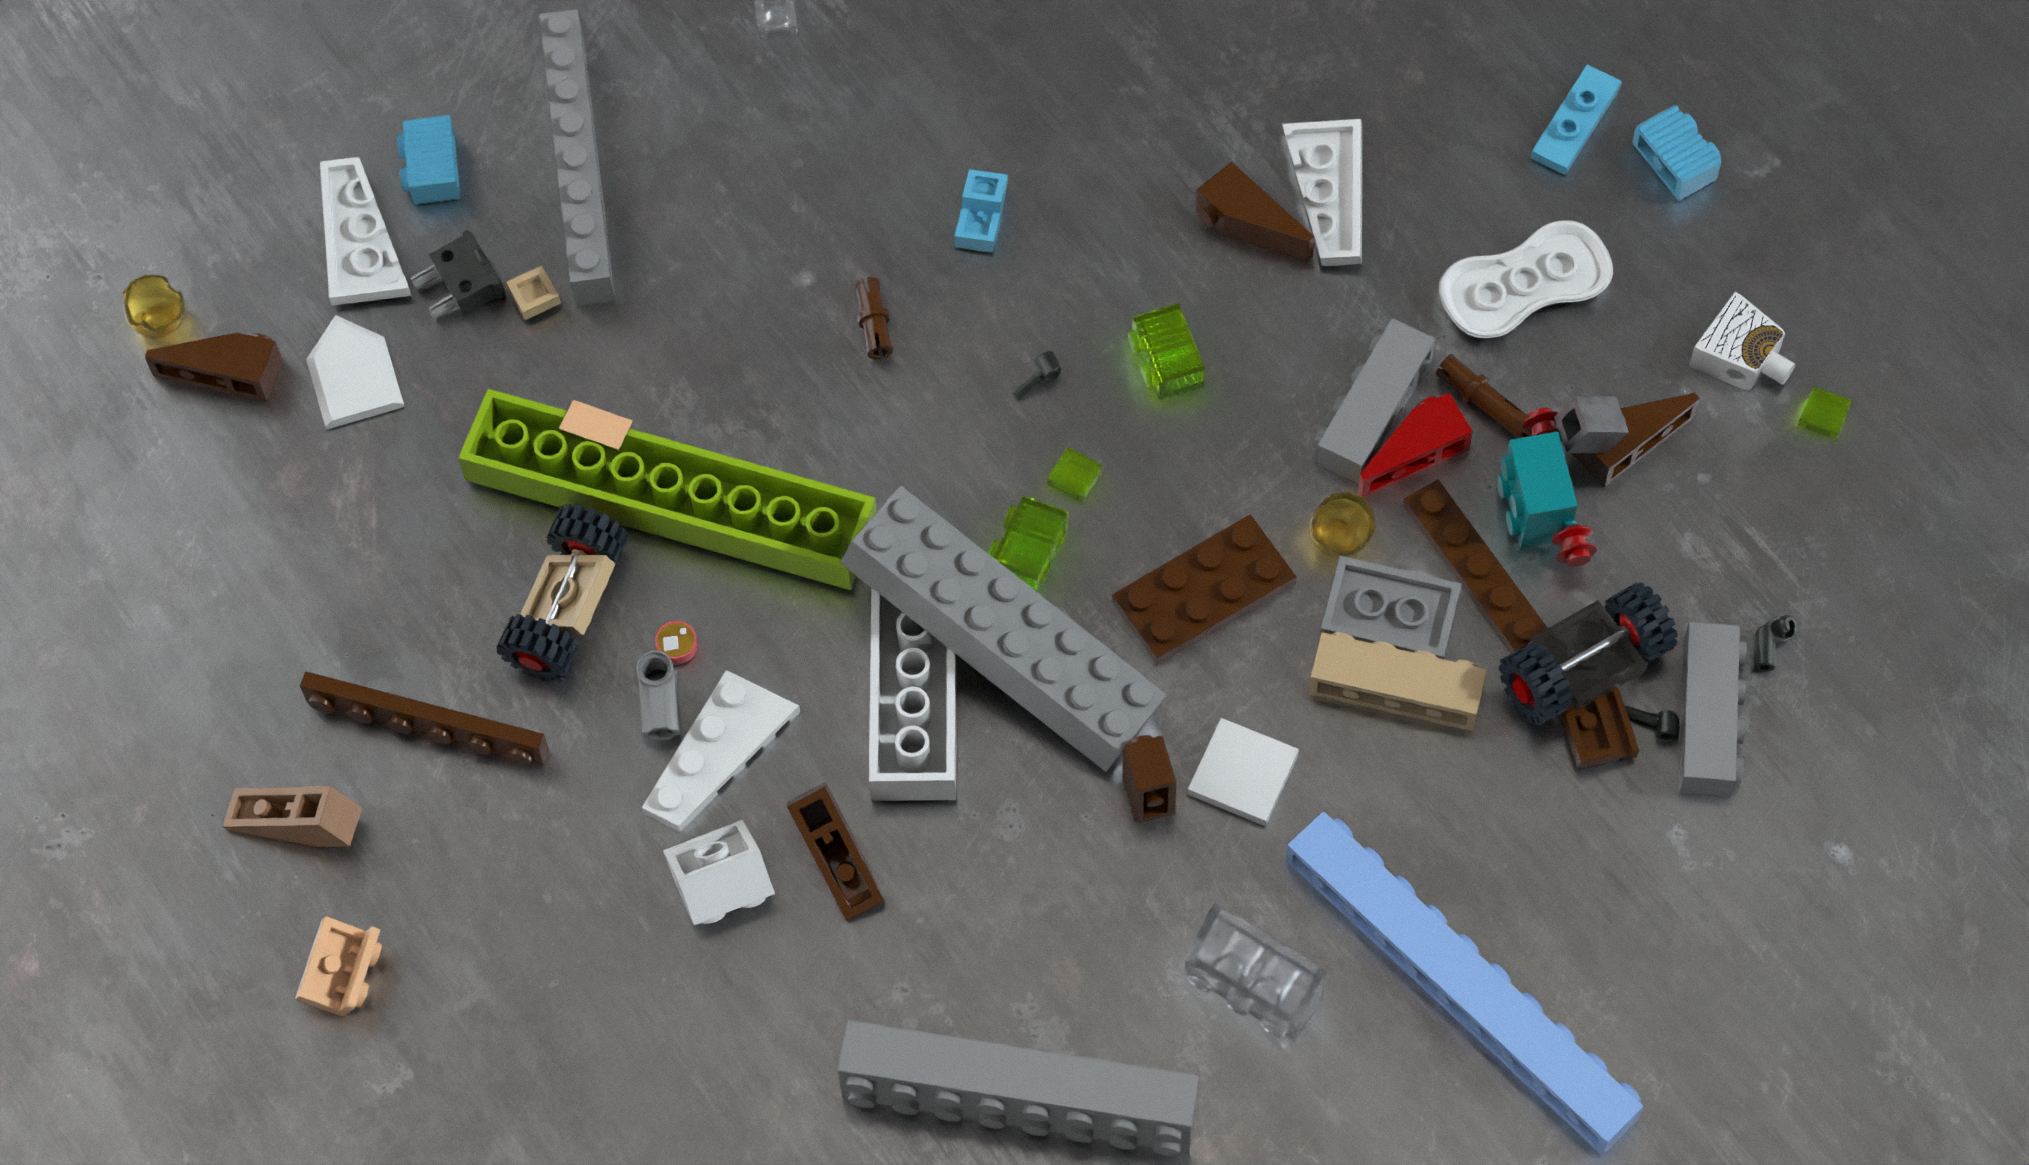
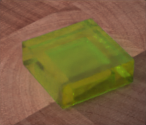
M1813 386L1798 426L1837 440L1852 400Z
M1067 447L1049 474L1047 485L1083 503L1102 474L1103 464Z

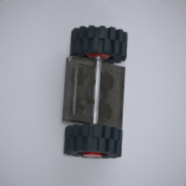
M1635 583L1605 601L1607 605L1604 607L1597 600L1530 638L1527 645L1502 658L1499 671L1503 675L1500 676V679L1507 686L1504 689L1506 694L1511 695L1513 698L1511 701L1513 706L1520 708V714L1523 718L1528 717V722L1541 725L1566 711L1571 705L1578 711L1643 674L1648 666L1647 663L1674 649L1678 642L1675 639L1678 637L1677 630L1672 628L1675 625L1674 619L1668 617V607L1661 605L1662 598L1658 594L1653 595V589L1649 586L1645 587L1644 583Z

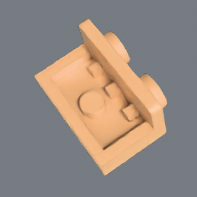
M325 916L320 922L295 1000L341 1017L346 1016L355 1007L360 1008L369 988V984L364 982L368 967L373 968L381 952L382 944L377 942L380 929L372 926L367 931Z

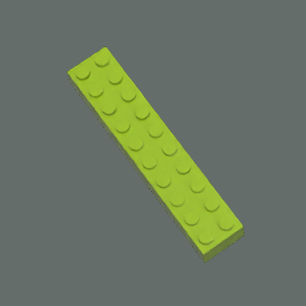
M487 389L458 457L466 481L557 507L566 506V504H572L574 507L576 504L583 505L586 510L591 507L596 509L597 514L605 513L609 516L608 520H616L623 526L852 590L856 575L840 562L852 540L877 513L875 497L630 428L618 450L559 429L567 410Z

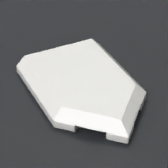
M335 315L306 359L326 430L405 407L385 338Z

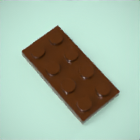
M1250 514L1112 594V603L1153 661L1158 665L1295 585L1297 576Z

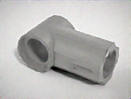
M658 650L645 652L636 662L635 669L639 683L643 738L655 741L669 740L676 735H680L676 693L677 677L672 660L666 653ZM654 670H664L667 672L660 680L651 681L647 679L648 674Z

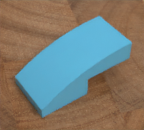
M969 169L962 194V209L954 235V247L994 252L1005 200L1008 174Z

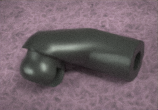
M1791 615L1777 616L1755 632V670L1768 672L1775 669V650L1788 642L1798 632V623Z

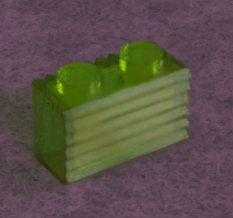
M1179 303L1132 316V330L1127 332L1128 341L1134 355L1141 353L1145 363L1141 365V373L1147 388L1154 387L1158 398L1163 400L1166 397L1179 395L1181 392L1186 393L1189 390L1202 388L1205 385V366Z
M1022 495L1018 506L1011 505L1003 523V528L1007 530L1001 541L994 540L988 554L1039 593L1069 528V511Z

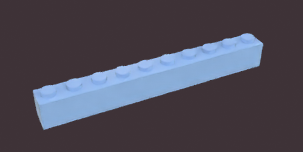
M1323 811L1287 845L1286 861L1603 1156L1639 1120L1644 1106L1640 1103L1641 1100L1637 1092L1624 1082L1619 1084L1607 1073L1608 1069L1605 1063L1594 1053H1585L1575 1043V1038L1567 1027L1559 1022L1554 1024L1542 1013L1541 1005L1532 995L1526 992L1521 994L1510 983V977L1503 968L1496 963L1489 964L1478 954L1477 946L1468 936L1462 933L1457 935L1447 925V920L1440 910L1431 904L1426 906L1415 896L1414 888L1405 878L1399 875L1394 877L1384 867V862L1377 852L1370 847L1363 848L1352 838V831L1343 821L1338 818L1333 820Z

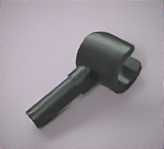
M1052 351L1044 352L1035 359L1034 364L1039 372L1032 375L1028 381L1012 393L1018 401L1037 385L1043 382L1051 383L1060 378L1061 367Z
M1625 705L1629 718L1656 726L1655 736L1657 739L1665 742H1676L1679 739V717L1675 712L1665 710L1655 714Z

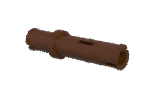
M1450 354L1440 364L1443 369L1438 368L1435 374L1462 394L1461 399L1464 402L1475 404L1516 438L1532 435V432L1525 431L1522 428V423L1528 418V415L1488 384L1489 380L1483 374L1476 375L1457 360L1453 354Z

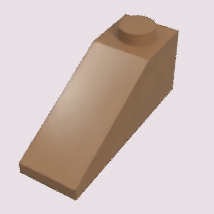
M332 786L235 788L222 827L228 831L315 847H350L362 807Z

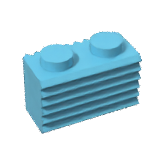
M1673 105L1636 126L1632 144L1678 201L1688 197L1691 193H1695L1697 190H1701L1704 186H1708L1710 182H1714L1717 179L1721 166L1719 150L1712 142H1706L1702 138L1701 134L1698 133L1694 119L1688 113L1683 114L1679 110L1678 105Z
M450 115L403 120L404 134L397 135L400 158H406L407 166L400 168L403 192L410 191L413 204L415 205L460 199L455 132Z

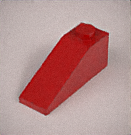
M1450 393L1438 398L1435 396L1425 398L1412 409L1360 473L1357 493L1361 499L1470 450L1473 431Z

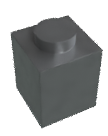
M1575 396L1554 417L1566 453H1608L1629 432L1616 396Z

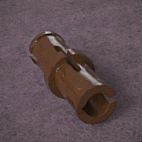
M867 277L870 290L867 293L862 278L856 281L854 289L860 308L857 318L860 328L864 329L867 355L871 359H880L877 346L880 344L883 356L886 358L893 353V347L887 328L890 318L888 310L883 307L880 281L875 277Z

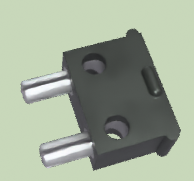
M469 230L463 231V236L430 253L429 256L433 265L411 277V281L417 289L441 277L450 291L451 295L429 306V312L434 319L457 307L460 308L465 316L495 298L499 297L502 299L506 295L499 277Z

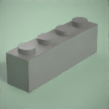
M1391 318L1384 331L1377 330L1369 346V351L1372 353L1366 362L1361 360L1358 362L1350 379V382L1353 383L1348 394L1341 392L1333 406L1332 414L1335 416L1330 425L1323 424L1316 434L1313 446L1317 447V465L1359 484L1360 473L1380 450L1432 360L1436 338Z
M1690 621L1688 623L1683 643L1679 793L1731 797L1735 783H1742L1744 758L1737 757V743L1743 744L1745 719L1738 718V705H1744L1746 680L1739 679V666H1745L1747 642L1740 641V625Z

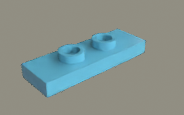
M1587 64L1532 150L1531 159L1566 175L1620 90L1622 81Z

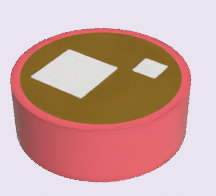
M668 622L659 628L655 636L656 650L666 653L671 658L673 665L688 662L697 652L698 642L696 633L685 622Z

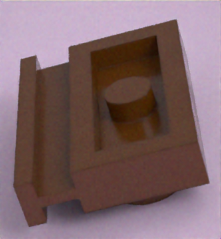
M1610 676L1607 680L1597 681V679L1572 683L1567 686L1572 691V697L1570 698L1572 705L1569 709L1560 713L1577 768L1616 762L1619 758L1624 757L1636 758L1639 747L1615 676Z

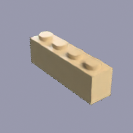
M1322 632L1310 677L1309 694L1474 731L1487 669L1480 668L1477 664L1468 660L1453 662L1437 658L1436 655L1427 651L1409 652L1396 649L1395 646L1387 642L1376 641L1368 643L1355 640L1351 635L1342 632H1334L1332 634Z

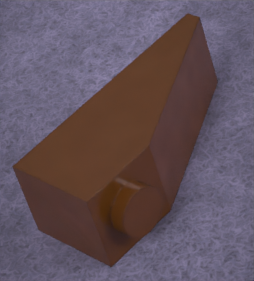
M1230 162L1197 189L1196 213L1207 226H1214L1225 236L1300 260L1309 261L1313 257L1315 236L1234 163Z
M242 333L226 334L150 349L145 354L146 362L154 377L262 401L268 400L283 361L276 342L268 336L259 333L251 335Z
M1695 393L1620 408L1629 432L1608 453L1571 454L1605 487L1695 418L1700 398Z
M824 782L789 800L787 808L846 921L885 901L827 783Z

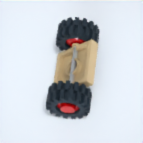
M572 504L560 507L546 538H548L547 543L552 545L551 548L555 552H561V554L546 556L521 613L516 614L515 617L513 615L510 617L496 647L498 655H502L501 659L505 662H511L510 666L515 669H523L522 673L530 675V673L535 674V677L541 680L545 677L548 681L555 682V679L563 681L566 678L579 649L576 639L570 638V635L584 636L602 593L607 587L610 575L628 539L627 531L625 528L619 527L620 523L616 520L610 521L608 520L609 516L605 513L597 514L596 509L589 507L586 510L583 505L576 504L575 507Z

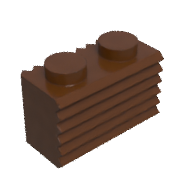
M1142 735L1131 739L1123 748L1122 783L1125 784V791H1127V798H1129L1131 813L1134 814V821L1142 823L1176 813L1177 781L1164 738L1162 736L1152 738L1150 735Z

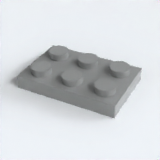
M1340 555L1320 635L1322 632L1328 634L1342 632L1351 635L1355 640L1368 643L1376 641L1387 642L1395 646L1396 649L1409 652L1427 651L1436 655L1437 658L1444 659L1462 583Z

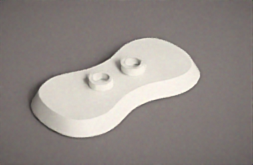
M1555 221L1536 230L1525 242L1513 250L1498 255L1474 256L1457 261L1441 276L1439 294L1447 314L1462 331L1478 338H1493L1509 333L1539 308L1554 303L1583 301L1600 294L1611 282L1613 264L1602 240L1589 227L1576 221Z

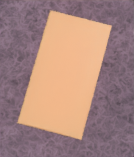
M573 400L559 429L619 450L633 420Z

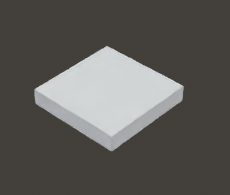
M1221 718L1188 787L1187 795L1266 827L1299 755V749Z

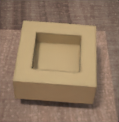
M542 265L506 281L508 291L524 320L561 304L559 295Z

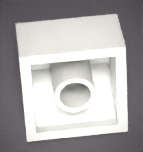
M743 820L663 850L685 908L694 925L717 922L725 916V913L740 907H755L763 903L766 897L775 894L761 852Z

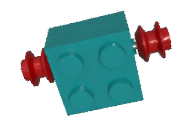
M1539 408L1530 412L1528 418L1522 423L1523 430L1532 432V435L1509 440L1506 456L1501 457L1502 473L1497 474V486L1500 497L1507 498L1510 511L1506 512L1508 530L1510 535H1517L1520 549L1553 543L1556 546H1562V550L1556 555L1558 562L1566 563L1569 567L1582 566L1590 562L1591 556L1597 552V546L1586 541L1592 536L1593 531L1590 527L1580 525L1577 521H1574L1578 505L1561 444L1562 438L1554 418L1559 412L1552 411L1550 408Z

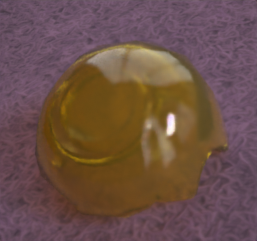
M143 275L130 281L123 291L125 319L133 330L144 337H151L152 339L163 338L176 331L186 317L182 292H177L173 289L165 276Z
M1349 491L1333 493L1327 496L1315 510L1309 523V533L1312 542L1323 554L1339 559V556H1356L1367 546L1375 533L1374 510L1359 495Z

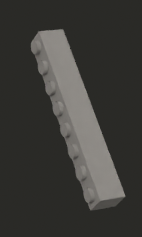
M578 9L539 14L569 278L575 305L581 306L615 301L585 45Z

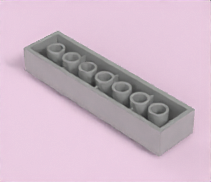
M901 485L852 540L840 562L1105 772H1107L1122 753L1124 746L1133 739L1167 695Z
M847 1020L837 1069L842 1098L848 1099L849 1103L858 1107L871 1108L874 1107V1104L892 1106L894 1111L908 1115L917 1114L919 1110L935 1113L937 1118L952 1122L960 1121L961 1117L979 1120L981 1125L989 1128H1004L1005 1124L1022 1127L1023 1131L1033 1135H1047L1051 1131L1066 1134L1068 1139L1077 1142H1091L1092 1138L1110 1141L1112 1146L1120 1149H1135L1136 1145L1154 1148V1152L1164 1156H1178L1180 1152L1190 1153L1198 1103L1199 1075Z

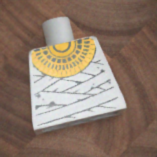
M1735 292L1695 345L1689 366L1741 389L1751 390L1763 374L1783 385L1794 370L1795 363L1778 354L1785 336L1783 329L1742 295Z

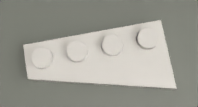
M1361 119L1282 124L1322 266L1362 264Z
M353 157L321 161V188L328 288L331 305L411 296L409 286L360 158Z
M726 670L643 804V814L681 832L718 795L717 791L731 777L735 778L746 767L745 763L761 747L764 749L776 737L775 733L787 721L791 722L800 713L799 705Z

